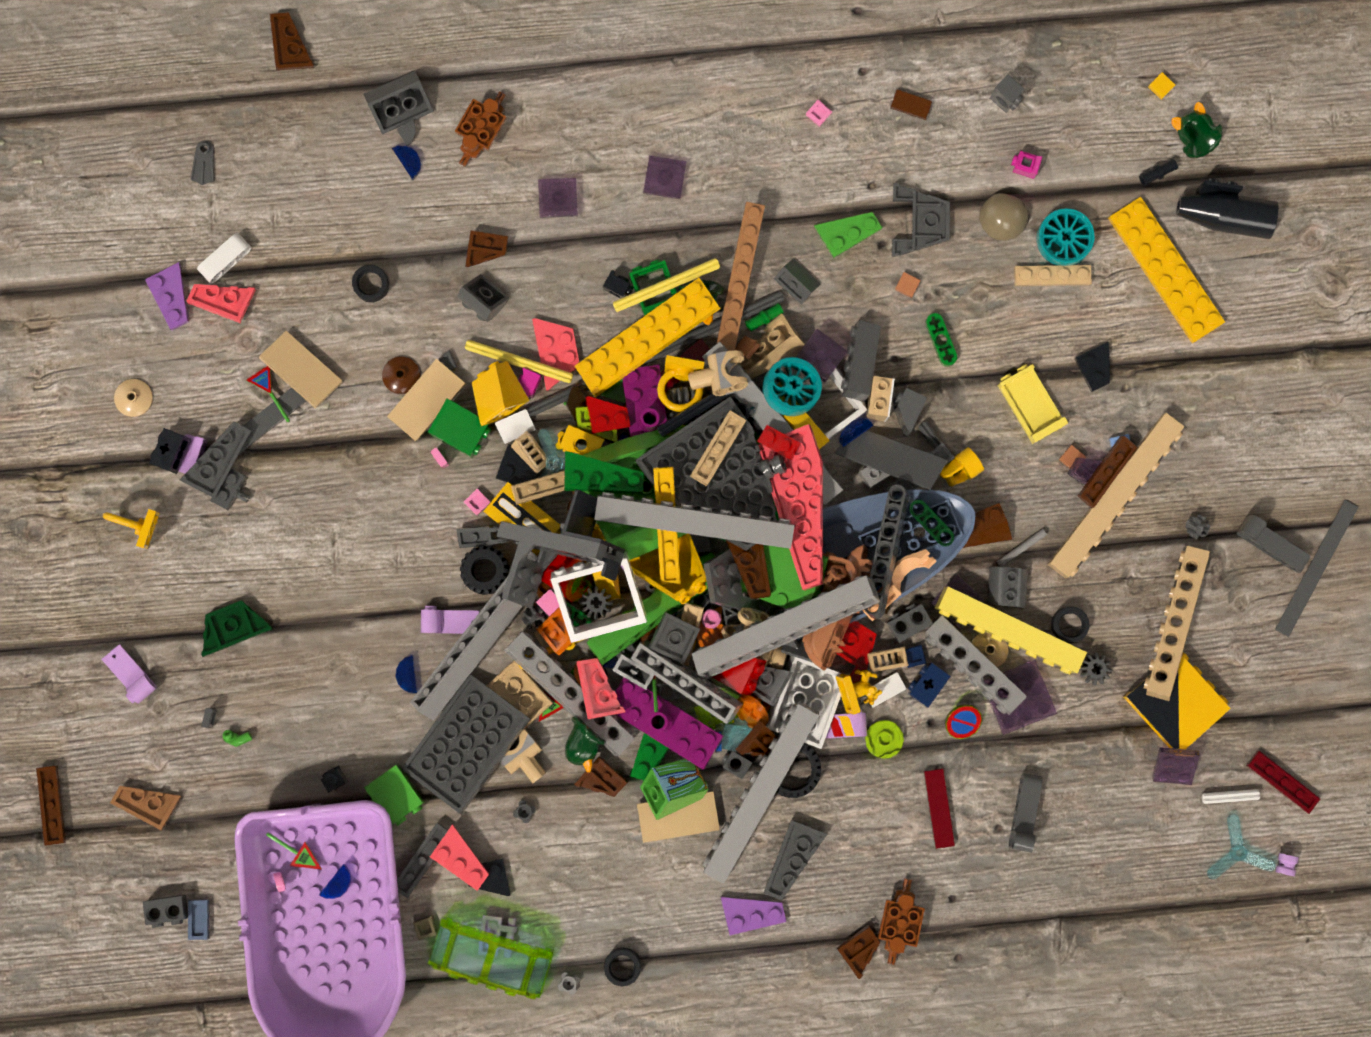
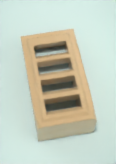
M528 431L519 436L511 445L514 451L536 474L551 463ZM535 453L537 456L532 459L531 456ZM541 459L542 462L537 465L535 462Z
M905 647L867 654L871 673L908 666ZM894 652H897L898 664H896ZM889 653H890V656H891L892 665H889V660H888V655H887V654H889ZM881 655L884 656L885 666H882ZM873 656H877L879 666L875 668Z

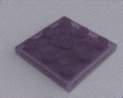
M1035 660L1002 672L1027 696L1010 715L1001 713L996 707L997 704L992 699L989 701L1002 735L1057 714ZM992 677L983 680L987 685H991L994 682ZM1000 689L997 691L1000 698L1008 697L1005 690Z

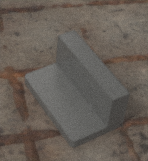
M795 259L787 263L774 278L800 304H803L811 293L821 285Z

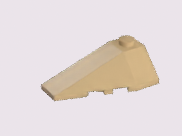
M780 314L764 328L763 331L765 333L759 340H755L760 346L749 360L744 358L739 363L751 379L767 372L779 360L796 357L807 348L801 336L783 314Z

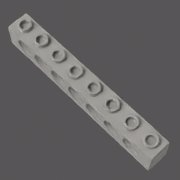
M519 633L504 651L573 717L579 718L597 737L605 740L604 746L615 757L620 756L635 739L632 736V731L626 726L622 727L615 715L602 717L603 722L601 725L596 724L594 719H588L587 713L580 708L584 698L582 687L576 683V678L569 672L566 674L562 670L563 666L556 659L552 660L548 657V651L542 646L538 647L534 643V638L529 633ZM525 648L532 650L533 656L531 658H527L524 655ZM540 661L545 662L547 665V669L544 672L538 668ZM555 674L561 678L559 685L552 682V677ZM568 688L574 690L575 696L573 698H569L566 695ZM610 728L616 730L617 735L615 738L609 736L608 731Z

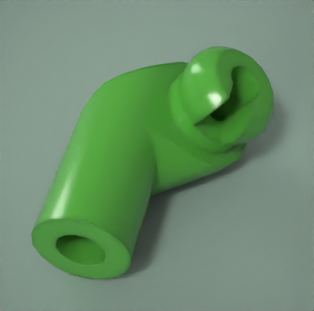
M225 730L222 734L223 740L234 747L253 740L249 731L238 735L231 730Z

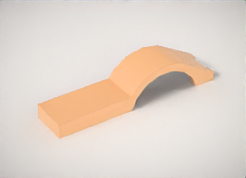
M926 549L907 555L895 563L886 608L901 595V582L911 570L920 567L930 568L937 562L933 557H928L930 553ZM883 586L877 591V593L882 591ZM873 605L870 612L877 611L879 605ZM864 609L862 610L872 621L874 620L865 612Z

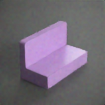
M188 434L185 435L191 438V442L178 472L186 473L204 454L208 443L206 439Z

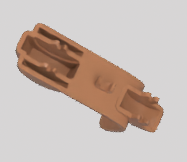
M865 545L854 549L847 559L837 557L828 551L825 554L823 553V556L828 557L826 576L829 575V570L833 565H840L846 570L847 575L841 584H848L859 576L867 575L870 577L873 562L867 559L868 548ZM853 614L803 636L802 642L804 643L805 652L809 659L823 671L831 666L836 653L843 652L839 646H846L842 639Z

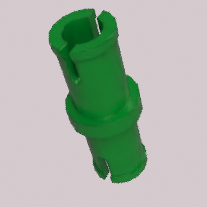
M777 303L765 311L761 310L758 315L746 320L745 324L748 330L752 332L764 324L768 325L771 320L780 314H784L783 309Z

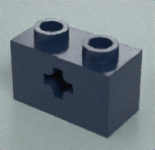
M933 663L925 664L919 671V674H921L917 681L913 680L907 688L910 690L908 695L926 708H929L951 677ZM931 680L930 685L932 687L925 689L923 681Z

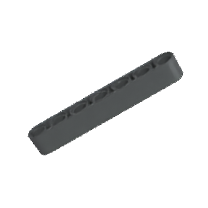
M893 485L888 491L870 579L874 582L875 588L883 586L882 591L877 593L880 600L877 603L879 605L878 610L870 612L872 606L864 609L873 619H879L885 613L908 507L909 495L901 485ZM897 493H903L901 498L895 499ZM899 511L897 517L891 518L892 512ZM889 530H895L892 536H886ZM891 548L888 555H882L884 549ZM881 567H887L885 573L878 574Z

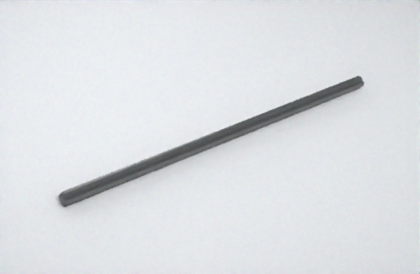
M779 291L744 307L741 320L783 302V294ZM722 318L713 321L710 325H705L683 335L641 366L718 332ZM584 381L574 385V387L586 391L590 390ZM571 387L524 409L527 410L531 418L567 401Z

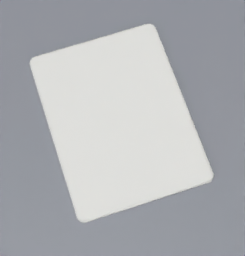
M526 409L495 423L505 444L517 439L526 431L529 433L535 431V427Z

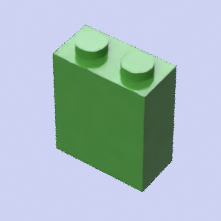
M399 764L364 787L372 800L386 809L392 825L396 824L399 826L407 820L406 815L409 813L416 814L423 809L421 805L425 803Z

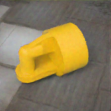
M967 447L955 455L954 460L944 466L940 476L946 480L950 487H953L956 484L965 482L967 479H973L984 471V467L976 454Z

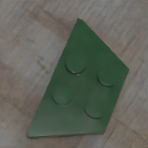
M240 600L205 615L204 644L201 655L202 657L209 656L271 631L273 628L243 600Z

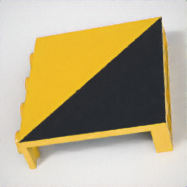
M1184 652L1181 657L1170 701L1146 695L1147 689L1144 688L1145 680L1132 692H1128L1123 696L1175 755H1180L1231 709L1227 705L1228 700L1223 695H1218L1214 691L1215 686L1209 680L1205 681L1201 676L1202 672L1200 669L1188 662L1189 658ZM1169 657V658L1165 661V663L1170 662V661L1172 660V658ZM1163 673L1156 675V679L1159 681L1167 679Z

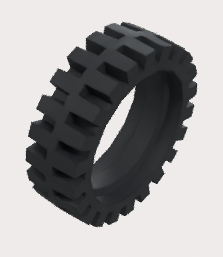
M806 743L802 745L800 752L805 754L811 763L812 771L810 778L804 785L798 788H788L780 784L776 791L777 794L788 798H798L810 793L818 784L821 776V762L814 749Z

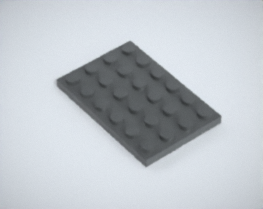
M470 674L401 769L459 814H463L531 719Z

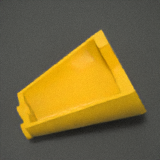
M690 534L678 538L680 584L661 585L658 548L641 557L630 560L633 573L681 604L687 603L696 594H701L707 587L705 585V571Z

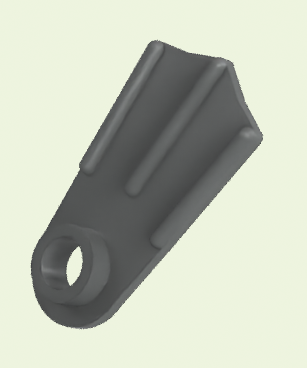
M201 141L197 144L190 179L200 185L214 182V151L212 144L208 141ZM207 146V151L202 152L201 148Z

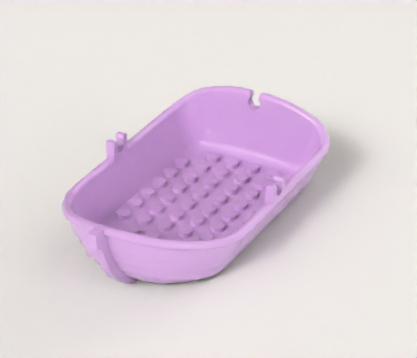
M360 800L326 805L319 803L297 808L251 812L245 815L238 822L235 830V851L241 919L238 920V926H241L239 941L244 942L248 995L252 1010L261 1028L268 1037H383L398 1012L406 982L393 831L388 812L384 807L373 801ZM266 833L272 834L298 852L304 842H306L322 870L290 866L296 854L266 836ZM274 873H282L286 887L285 891L278 892Z

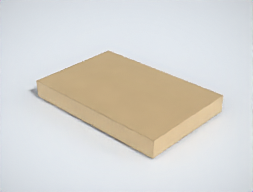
M515 661L486 685L531 719L525 728L553 704L552 700L524 669H520Z

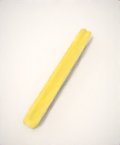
M714 258L614 301L615 311L624 310L720 268V264Z
M467 340L465 344L466 350L502 362L508 361L511 365L525 368L566 383H571L573 379V374L472 340Z

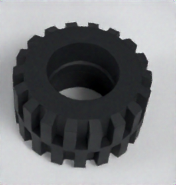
M491 546L474 547L465 554L464 559L462 558V565L460 567L461 579L465 586L475 593L482 595L494 594L509 575L510 567L508 561L496 548ZM482 559H489L496 566L495 576L487 582L479 581L474 575V567Z

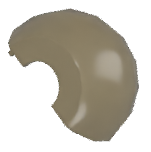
M999 193L992 195L984 202L980 209L979 219L982 228L988 236L996 240L1007 241L1016 238L1024 231L1028 221V212L1025 203L1019 198Z

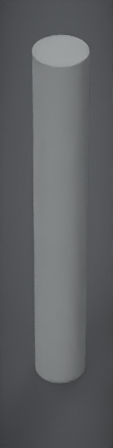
M1041 529L996 561L997 565L1003 567L1047 535L1045 530Z

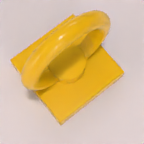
M666 356L665 373L660 378L657 387L658 397L665 407L675 412H682L702 399L703 388L696 389L695 396L690 402L675 404L667 398L665 386L672 377L682 381H689L688 374L703 370L705 362Z
M148 509L145 519L140 518L138 522L109 512L103 513V518L136 529L135 534L139 535L136 546L148 549L160 513Z

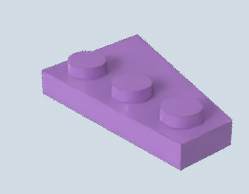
M178 262L145 279L170 330L173 331L188 323L189 318L184 296L181 264Z
M721 896L729 935L786 922L782 902Z

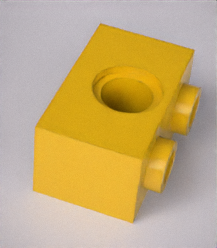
M569 424L560 447H563L562 451L564 452L569 451L584 455L601 448L605 438ZM578 439H584L587 442L585 449L577 447Z

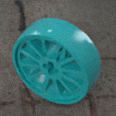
M1068 208L1055 210L1048 214L1039 225L1036 234V243L1040 254L1044 259L1056 266H1071L1080 263L1091 252L1095 240L1094 228L1090 220L1083 213ZM1059 217L1064 218V228L1058 220ZM1068 218L1074 220L1070 228L1068 227ZM1054 221L1058 229L1049 225L1048 222ZM1076 222L1081 224V227L1073 230ZM1048 229L1056 235H1045L1044 230ZM1082 229L1085 230L1086 235L1075 234L1081 231ZM1067 235L1068 239L1062 240L1063 236ZM1044 239H1051L1047 245L1045 244ZM1076 239H1086L1087 243L1084 245ZM1051 244H1057L1060 247V251L1053 252L1050 248ZM1074 245L1083 249L1081 254L1077 252ZM1068 247L1074 254V258H1068ZM1064 251V258L1058 257Z
M795 357L784 358L773 364L763 381V394L766 402L773 410L786 416H800L810 411L818 402L822 391V382L817 370L809 362ZM786 368L787 375L781 369ZM791 368L797 370L796 374L793 376ZM800 372L806 375L803 379L798 376ZM780 380L782 387L777 386L775 381ZM809 380L811 385H803V382ZM803 390H812V395ZM785 395V399L783 402L779 398ZM789 398H790V401H791V405H789V404L787 403V401H788ZM803 398L808 399L809 402L806 403Z

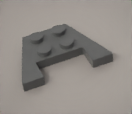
M893 183V202H912V239H892L891 257L901 256L949 241L950 202L928 194L925 195L912 188L900 186L898 183Z
M729 547L723 553H719L704 563L710 603L728 608H736L739 611L742 608L759 610L758 599L743 598L738 568Z

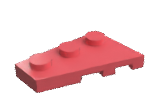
M194 284L187 298V303L241 324L256 289L253 287H218L217 285Z
M598 659L578 661L577 667L587 718L594 719L625 713L626 711L619 704L616 698L618 696L611 689L607 681L608 678Z
M452 824L430 858L478 891L489 873Z

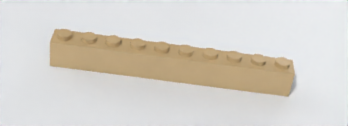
M1168 413L1161 415L1097 505L1088 510L1048 562V566L1064 578L1073 577L1078 572L1079 568L1077 566L1081 561L1085 562L1091 554L1089 550L1092 546L1096 547L1103 539L1101 537L1104 531L1108 532L1114 524L1112 520L1115 516L1119 517L1126 509L1124 507L1127 501L1131 502L1137 495L1135 490L1138 486L1142 487L1149 479L1147 477L1150 471L1154 472L1160 465L1158 460L1161 456L1165 457L1172 449L1170 447L1173 441L1177 442L1183 435L1181 430L1184 426Z

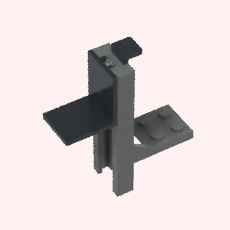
M575 490L562 534L501 521L497 537L515 541V544L518 545L501 598L532 609L543 572L557 555L603 565L601 576L610 580H616L625 549L602 539L591 537L596 524V520H594L597 504L596 497L581 490ZM533 549L540 551L537 562L527 559L528 554Z

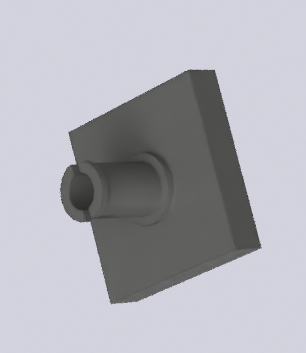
M664 612L648 648L684 664L700 629Z

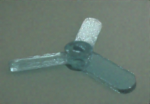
M541 429L538 432V438L547 458L546 468L540 476L543 477L564 469L565 457L558 456L549 432L546 429Z
M1230 814L1227 817L1231 842L1230 852L1208 869V878L1211 880L1217 879L1238 861L1246 862L1269 872L1273 871L1276 867L1273 860L1246 850L1243 846L1239 817L1235 814ZM1240 850L1241 855L1237 857L1236 851Z

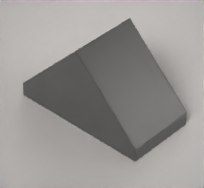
M622 653L613 671L646 690L654 674L633 661L631 655Z

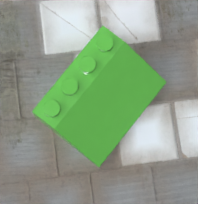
M763 545L771 596L759 599L787 609L797 607L805 600L819 597L823 584L806 591L802 590L789 548ZM823 556V580L828 563V557ZM741 577L740 585L742 587V592L748 594Z

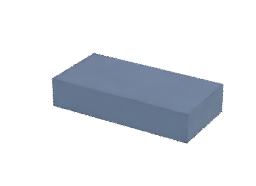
M188 900V940H208L209 900Z

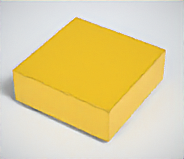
M1162 72L1148 88L1162 100L1174 88L1175 84Z

